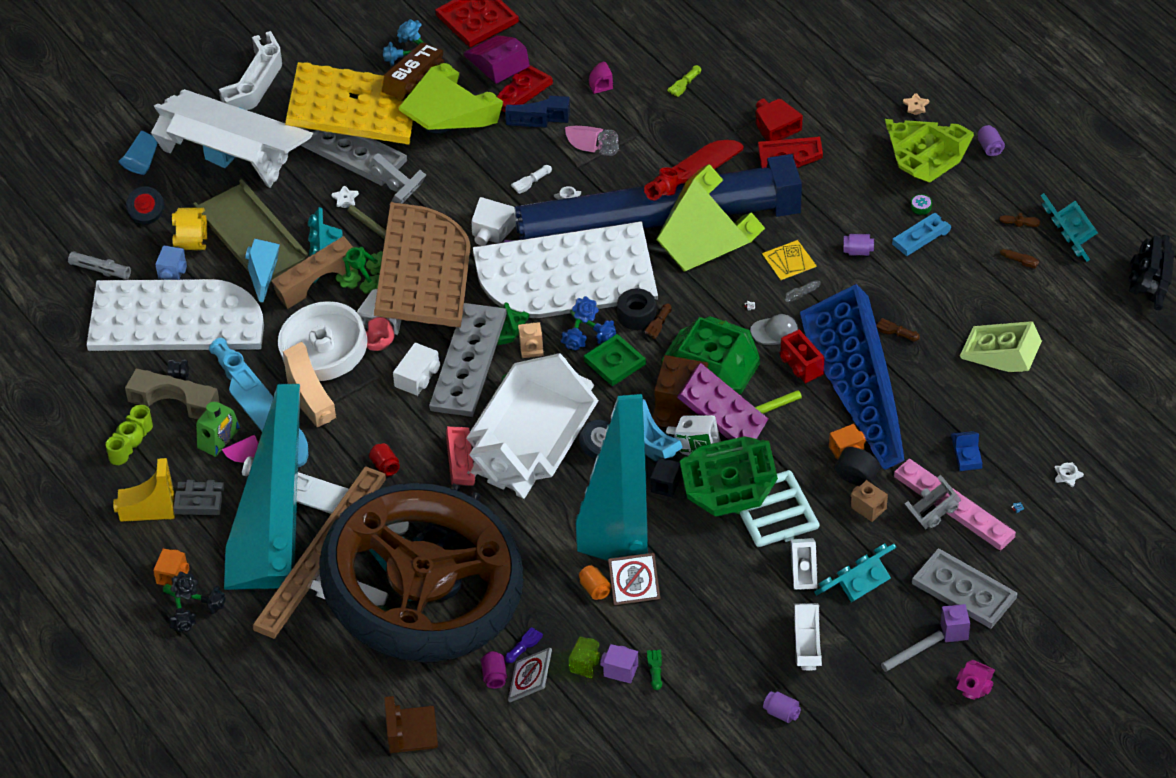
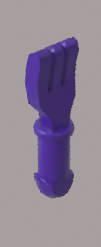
M531 627L522 637V641L518 642L505 655V661L509 664L515 662L516 658L525 652L527 647L536 645L543 637V634Z

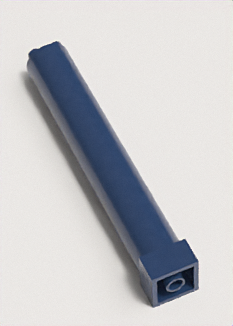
M792 154L767 158V167L719 174L723 181L709 193L727 216L774 209L776 217L801 213L802 183ZM681 183L676 187L674 195H662L655 201L647 198L644 192L645 186L514 206L515 217L519 219L515 221L517 234H521L519 240L635 222H642L643 229L660 227L665 224L685 183Z

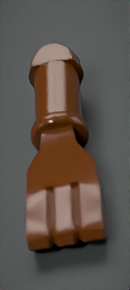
M664 304L661 307L659 314L655 316V320L645 330V334H648L653 339L657 338L662 329V324L665 323L666 317L671 313L672 307L670 304Z
M881 318L876 325L877 330L884 334L890 335L895 333L897 336L908 338L913 342L920 338L916 331L903 328V326H897L895 323Z

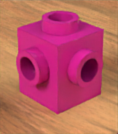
M975 660L967 662L965 668H961L958 673L957 681L959 684L957 689L963 691V696L973 700L981 698L985 694L988 695L993 686L991 679L995 669Z

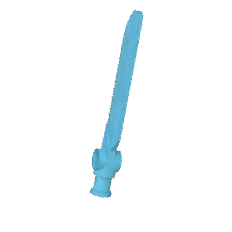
M224 338L215 339L209 346V351L217 356L219 364L225 370L226 377L231 380L229 387L231 395L258 428L263 431L273 396L244 362L242 354L230 349ZM299 428L298 467H301L308 459V443L305 435Z

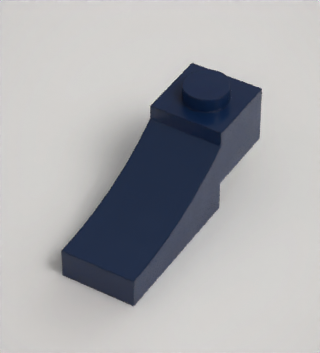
M549 96L548 99L536 103L506 105V125L547 128L548 122L568 123L570 97Z

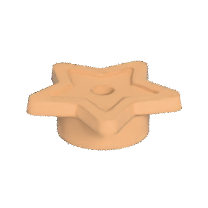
M915 93L912 98L903 99V103L908 106V113L917 115L925 113L924 106L929 103V99L920 98Z

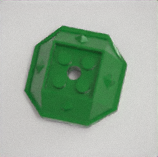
M711 316L707 318L699 317L691 325L681 329L665 353L667 356L708 362V369L738 394H742L760 365V356L750 330Z
M744 436L698 447L688 457L680 460L688 500L715 517L729 513L739 515L743 510L760 507L778 480L768 440L760 441Z

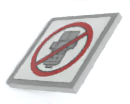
M550 647L516 661L508 697L509 702L545 688L552 653Z

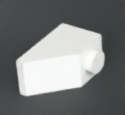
M813 538L790 539L794 589H816L817 564L815 540Z

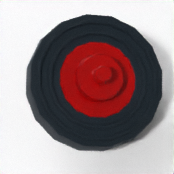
M148 186L139 187L129 194L126 201V209L129 216L135 222L151 224L162 216L164 200L156 189Z

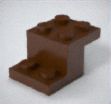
M664 356L655 387V410L652 417L661 431L666 432L668 426L677 427L682 416H699L678 399L677 396L695 367L702 363L708 368V362Z

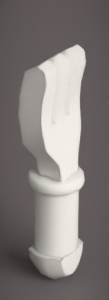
M544 165L538 171L531 173L530 176L523 177L519 181L512 183L511 186L519 194L523 193L531 187L533 182H537L547 174L549 175L552 168L549 165Z

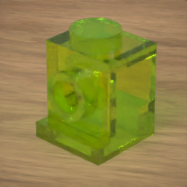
M579 637L569 657L570 672L592 679L594 675L593 665L596 666L600 659V652H598L600 644L598 641L592 638Z

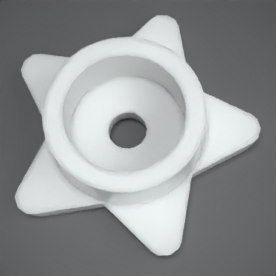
M343 186L340 192L332 193V197L337 200V207L348 208L351 205L354 206V198L359 195L358 191H350L346 186Z
M566 186L559 193L554 194V197L558 200L578 197L581 195V191H576L573 187Z
M1073 462L1055 466V470L1058 473L1055 478L1057 483L1066 482L1073 487L1075 480L1084 475L1078 471Z

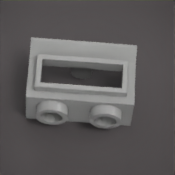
M941 475L937 477L941 484L931 492L928 488L922 490L920 494L923 498L914 506L909 501L905 503L910 512L925 529L937 526L941 521L940 517L947 512H954L959 507L958 503L961 501L956 492ZM947 493L950 495L925 517L921 516L924 511Z

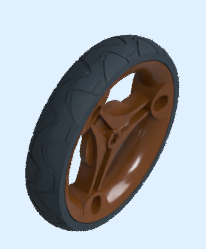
M423 483L398 484L378 489L373 493L371 492L347 507L340 514L339 518L334 521L322 545L319 559L320 581L323 594L329 608L333 611L339 622L363 644H367L370 648L385 655L403 660H416L418 662L444 661L461 657L479 649L490 640H493L506 627L516 611L520 596L522 595V560L518 547L504 523L478 500L457 490H451V488ZM411 521L433 523L461 534L475 547L445 550L434 543L426 541L411 542L396 534L387 526ZM373 549L387 562V579L391 587L401 595V608H394L385 612L364 594L354 572L357 552ZM478 574L488 583L482 600L472 610L458 618L445 622L431 623L428 617L422 614L428 602L438 600L447 595L458 579ZM408 599L419 602L417 611L406 608Z

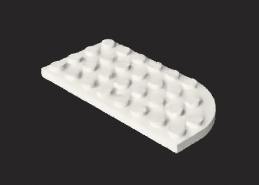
M642 222L473 247L478 280L484 292L500 307L504 308V304L507 302L510 309L520 313L523 311L529 313V318L569 314L572 307L576 304V299H583L584 296L596 301L595 307L598 309L617 306L618 298L623 292L635 288L649 291L655 297V300H658Z
M97 280L87 349L88 351L209 350V346L217 338H224L227 341V346L233 350L261 349L264 329L263 314L259 304L251 294L235 284L222 280Z

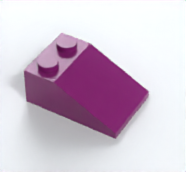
M496 35L463 52L468 60L496 84L530 66L526 47L513 37Z

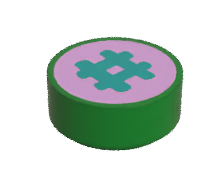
M919 194L911 199V210L914 213L925 215L931 211L932 200L929 196Z

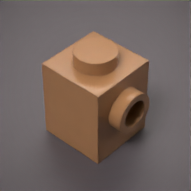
M867 480L861 486H856L851 493V508L871 522L887 509L888 494Z

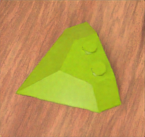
M885 119L899 168L927 182H932L960 163L974 136V132L959 124H950V127L938 126L936 122L905 120L904 123H893V119Z

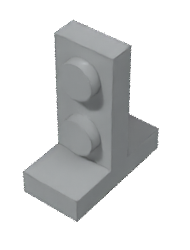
M379 153L373 157L368 167L373 175L379 177L391 190L397 192L391 201L394 203L403 204L421 186L426 177V174L419 170L411 179H408Z

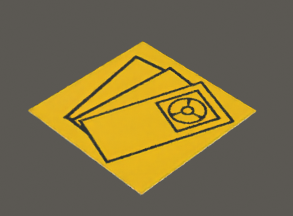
M798 240L762 253L780 280L817 267Z

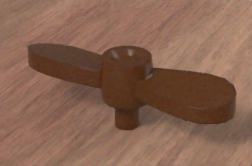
M1019 213L1016 217L1009 215L999 217L1000 222L1015 223L1018 227L1023 226V224L1030 227L1040 225L1038 218H1024L1022 213Z

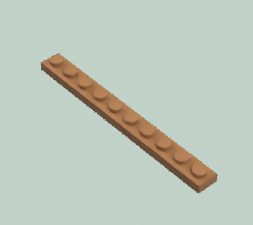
M366 466L257 618L253 624L254 631L275 639L310 589L313 580H316L319 576L321 548L334 521L351 504L363 496L380 489L386 480V474Z

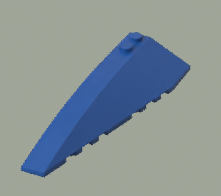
M855 284L801 311L800 315L806 337L824 356V371L827 378L831 381L836 393L853 417L852 419L863 432L878 462L886 470L905 461L901 433L888 369L869 296Z

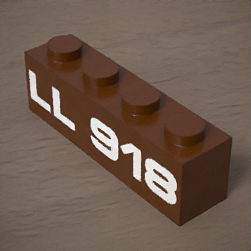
M423 42L420 43L384 74L382 92L402 101L405 100L431 67L444 63V59H442L443 50Z

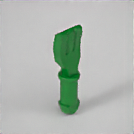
M661 649L647 650L648 667L651 668V686L654 690H659L662 687Z

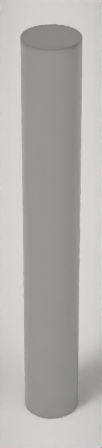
M939 630L881 664L882 669L887 672L944 639L943 633Z

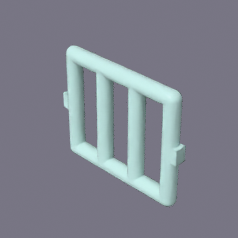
M790 470L777 473L778 480L776 481V483L787 481L790 489L769 495L760 507L743 510L739 513L757 547L781 540L788 542L790 539H794V536L819 528V522ZM793 497L796 498L799 506L754 520L749 513L751 510ZM804 514L808 523L763 537L757 529Z

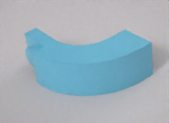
M643 399L645 455L654 461H658L659 458H671L677 451L683 448L681 441L666 435L660 430L649 412L646 401Z

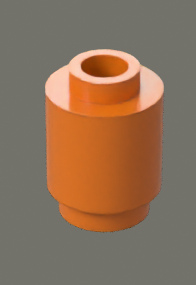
M589 565L580 571V584L592 599H604L609 595L611 584L598 568Z

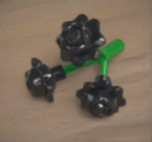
M179 572L177 576L172 577V585L165 584L163 587L165 593L174 597L177 607L175 616L169 617L170 628H175V631L187 632L196 624V614L190 613L189 610L185 611L181 606L180 598L187 600L193 598L201 600L202 603H207L211 614H214L219 609H223L226 597L220 591V587L216 586L209 594L203 593L199 595L196 590L198 581L193 579V574Z

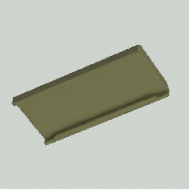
M242 179L239 180V185L199 205L196 202L193 203L194 208H205L202 215H206L207 225L248 272L249 259H245L247 248L248 246L252 247L254 239L280 244L278 260L271 280L308 258V253Z

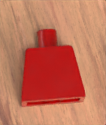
M760 99L756 103V125L766 141L782 140L802 131L803 115L782 99H777L770 103L765 99Z

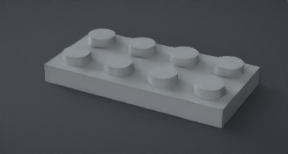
M939 548L912 578L913 585L950 606L966 604L968 616L990 629L1017 599V592Z

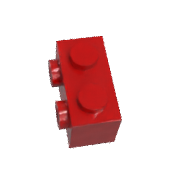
M800 329L781 338L780 357L782 361L788 363L794 374L800 377L804 383L824 374V356Z

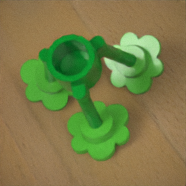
M363 247L349 249L346 257H343L346 274H337V282L340 283L342 288L347 286L350 289L356 288L357 282L361 280L357 270L360 269L365 277L364 282L360 285V289L364 294L378 289L380 275L376 274H380L383 252L370 255ZM366 258L369 259L366 263V267L369 270H371V273L375 276H369L366 269L364 268Z

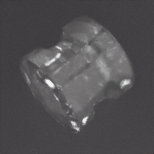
M604 130L599 133V152L605 156L615 155L619 150L617 132Z

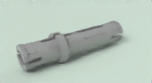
M75 251L71 252L68 257L70 265L101 272L104 276L110 277L112 275L126 280L131 274L129 266L116 264L110 259L102 260L76 253Z

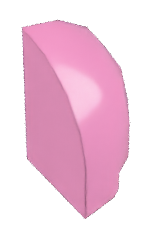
M588 126L565 127L566 136L575 148L588 152H595L598 149L596 142L597 139L602 138L603 129Z

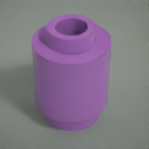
M987 125L978 131V141L988 156H997L1003 151L1005 143L995 128Z
M849 234V236H844V253L869 256L870 251H874V239H870V234Z
M771 691L763 704V709L767 710L768 714L787 723H790L792 720L795 721L801 711L799 701L780 692L774 693Z

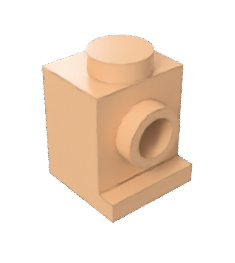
M540 322L518 325L522 358L544 356Z

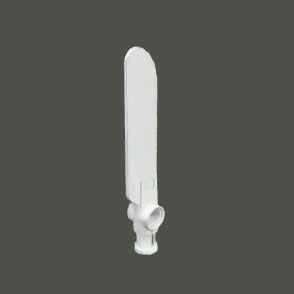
M249 456L245 460L242 469L243 476L249 475L254 460L253 457ZM298 472L297 503L332 514L349 490L348 488ZM409 522L395 523L387 527L396 534L402 535L408 530Z

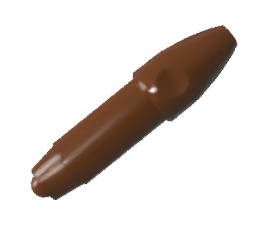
M1007 249L1000 250L1002 256L1019 261L1023 266L1035 269L1039 265V261L1030 255Z

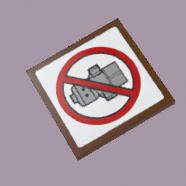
M654 552L608 559L614 605L660 599Z

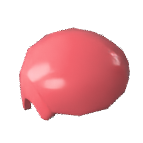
M376 317L368 321V330L366 331L367 348L372 351H381L392 343L394 328L387 318Z

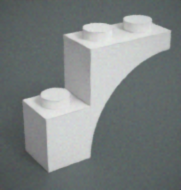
M794 604L796 664L801 666L802 670H816V666H822L819 604Z

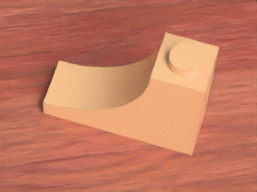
M300 342L283 351L288 384H300V408L317 428L335 419L334 403L323 389L314 372L307 347L303 342Z

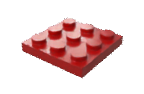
M452 0L435 9L436 16L469 48L519 22V16L502 0Z

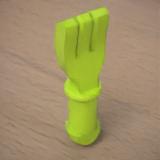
M698 65L693 66L692 70L668 88L667 91L679 97L686 90V85L690 84L701 73V67Z

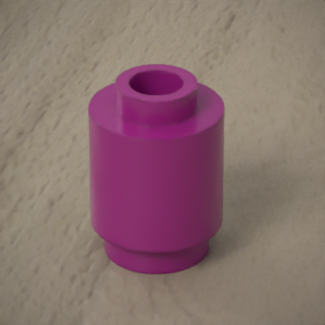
M495 651L486 653L480 660L483 681L487 684L488 688H500L505 685V680L507 679L504 656Z

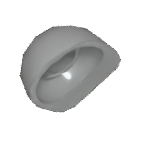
M778 314L772 318L755 322L751 326L750 332L755 341L762 345L781 344L782 337L798 330L795 320L789 315Z

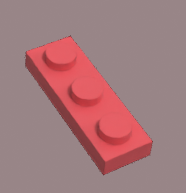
M447 426L446 429L451 485L455 483L457 485L474 486L475 475L472 473L467 474L468 471L471 472L474 466L473 459L469 455L472 447L466 439L470 433L468 427Z

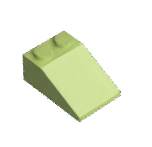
M1033 321L973 326L960 357L964 360L1006 372L1029 371L1042 340Z

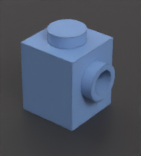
M162 247L155 264L158 279L180 280L182 273H185L187 267L183 248Z

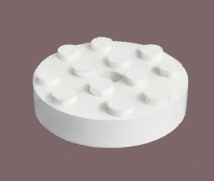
M319 302L301 308L286 320L279 332L278 348L284 362L283 351L303 342L307 347L308 356L318 380L325 381L337 378L351 371L364 356L368 341L362 319L354 309L338 302Z

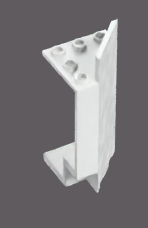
M185 89L180 91L179 96L173 95L165 99L164 104H156L154 106L160 116L151 132L163 151L168 153L172 152L176 143L181 145L183 139L249 161L269 188L278 179L279 170L282 164L287 161L288 152L309 140L313 135L312 132L285 125L286 123Z
M561 353L514 363L466 438L474 447L469 454L474 460V466L471 472L468 471L467 474L472 473L475 477L479 474L488 478L487 483L503 490L505 487H508L516 492V496L525 499L537 479L553 476L599 401L591 391L594 387L592 381L579 376Z

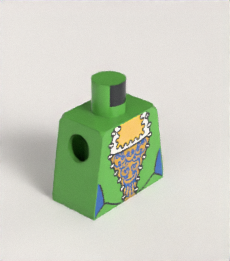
M210 402L206 406L207 410L196 423L197 448L216 457L240 430V425L231 408L219 402Z

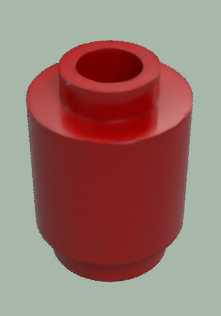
M385 443L376 444L372 447L369 458L378 471L386 474V476H392L397 473L400 468L399 460L390 447Z

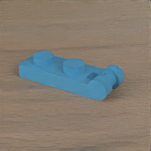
M933 213L894 237L892 245L907 257L938 236L946 235L950 231L951 225L946 221L943 222L938 214Z

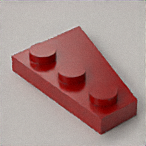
M532 66L520 71L519 74L516 73L512 77V83L505 86L497 96V98L503 101L501 110L505 112L506 105H522L552 85V77Z
M820 137L758 142L761 168L767 167V158L792 154L797 168L823 158Z

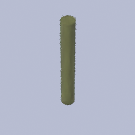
M349 206L347 211L385 239L386 230L355 206Z

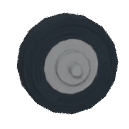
M593 420L587 423L580 432V446L591 458L596 459L597 455L600 454L601 443L606 437L607 426L610 425L607 421Z

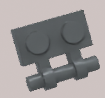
M195 480L178 482V491L175 494L173 507L174 514L220 515L221 491H224V482H215V480H207V482H195Z

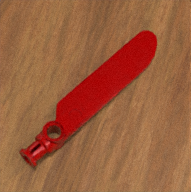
M720 140L709 143L676 166L661 168L659 176L645 185L644 192L647 198L654 201L662 195H674L676 187L681 183H686L701 167L710 164L715 170L740 153L744 146L735 140Z

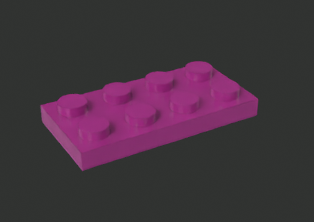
M702 363L695 367L677 396L678 399L699 416H715L718 431L728 440L744 436L757 439L768 421L765 415Z

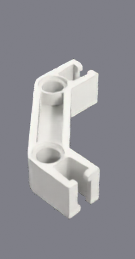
M271 31L266 32L267 44L264 46L259 42L261 40L259 35L252 37L256 56L239 83L219 89L221 102L238 108L241 107L245 110L252 109L258 105L282 67L280 46Z

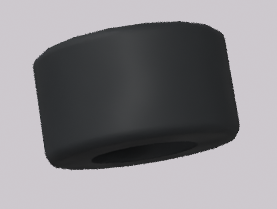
M639 288L623 292L617 302L619 322L624 327L632 330L647 328L655 320V297L649 291Z
M846 447L835 464V471L843 480L861 486L866 480L872 484L880 469V464L874 456L856 447Z

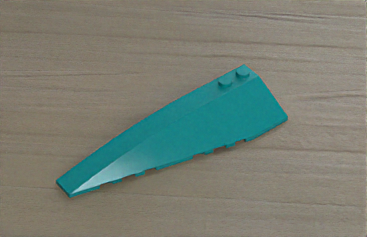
M300 384L277 385L226 544L225 590L279 588L295 566Z
M642 394L617 397L611 414L610 425L606 429V437L601 443V451L597 455L590 475V483L586 487L585 498L581 502L580 512L575 519L577 551L606 561L609 558L648 553Z

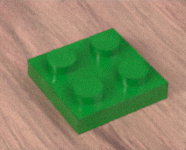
M616 334L585 354L584 362L611 386H614L646 365V358L621 336Z

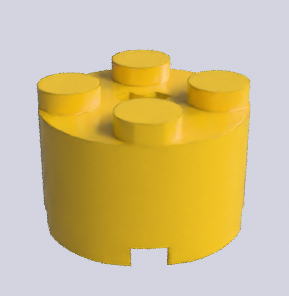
M178 208L175 213H172V225L176 226V234H173V247L183 248L184 250L206 249V245H202L203 239H207L206 215H202L205 208Z

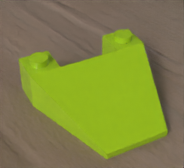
M442 63L430 68L399 106V111L427 130L485 127L498 123L503 101L491 92L473 95L457 84L459 72L453 69L451 65Z
M710 164L701 167L686 181L656 239L684 272L752 242L765 229L752 212L743 215L734 223L713 200L709 193L723 179Z

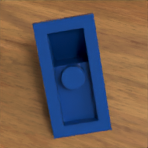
M974 431L952 433L951 439L959 471L982 469L983 463L978 447L979 433Z

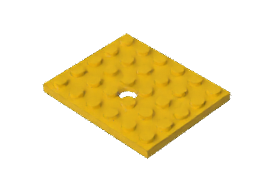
M298 62L285 125L409 144L413 120L399 111V106L404 100L402 101L382 92L384 80L382 75H375L370 72H356L350 69H337L331 66L312 65L307 62ZM349 93L359 94L358 99L350 98Z

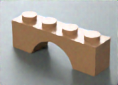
M344 236L271 280L277 296L287 309L305 299L309 287L320 276L331 272L341 275L346 274L343 257H346L347 251L354 247Z

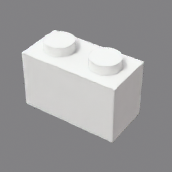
M414 343L393 372L394 386L418 396L421 390L427 387L431 376L436 374L440 368L438 351Z

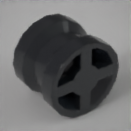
M169 360L168 376L185 381L188 380V361L176 362L175 360Z

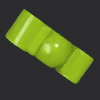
M146 405L134 406L130 411V415L126 416V421L121 423L117 427L116 432L112 434V437L106 441L108 458L113 465L126 463L129 455L133 453L132 448L141 444L143 437L152 430L151 413Z

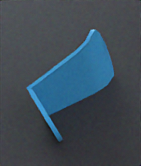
M141 130L127 153L119 160V164L129 171L145 175L151 165L158 142L153 135Z

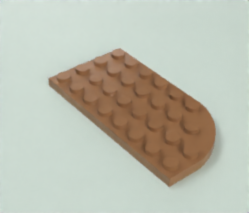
M390 203L374 316L461 328L470 241L459 224L443 213L427 207Z

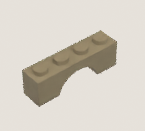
M137 368L125 387L128 402L149 407L161 399H177L187 406L189 417L199 419L204 414L208 403H220L217 388Z

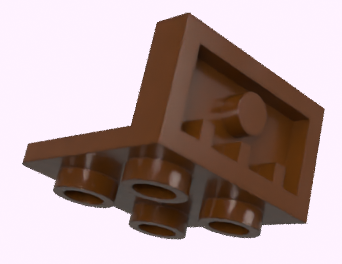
M394 696L384 697L390 753L438 748L434 706L400 709V705H395Z

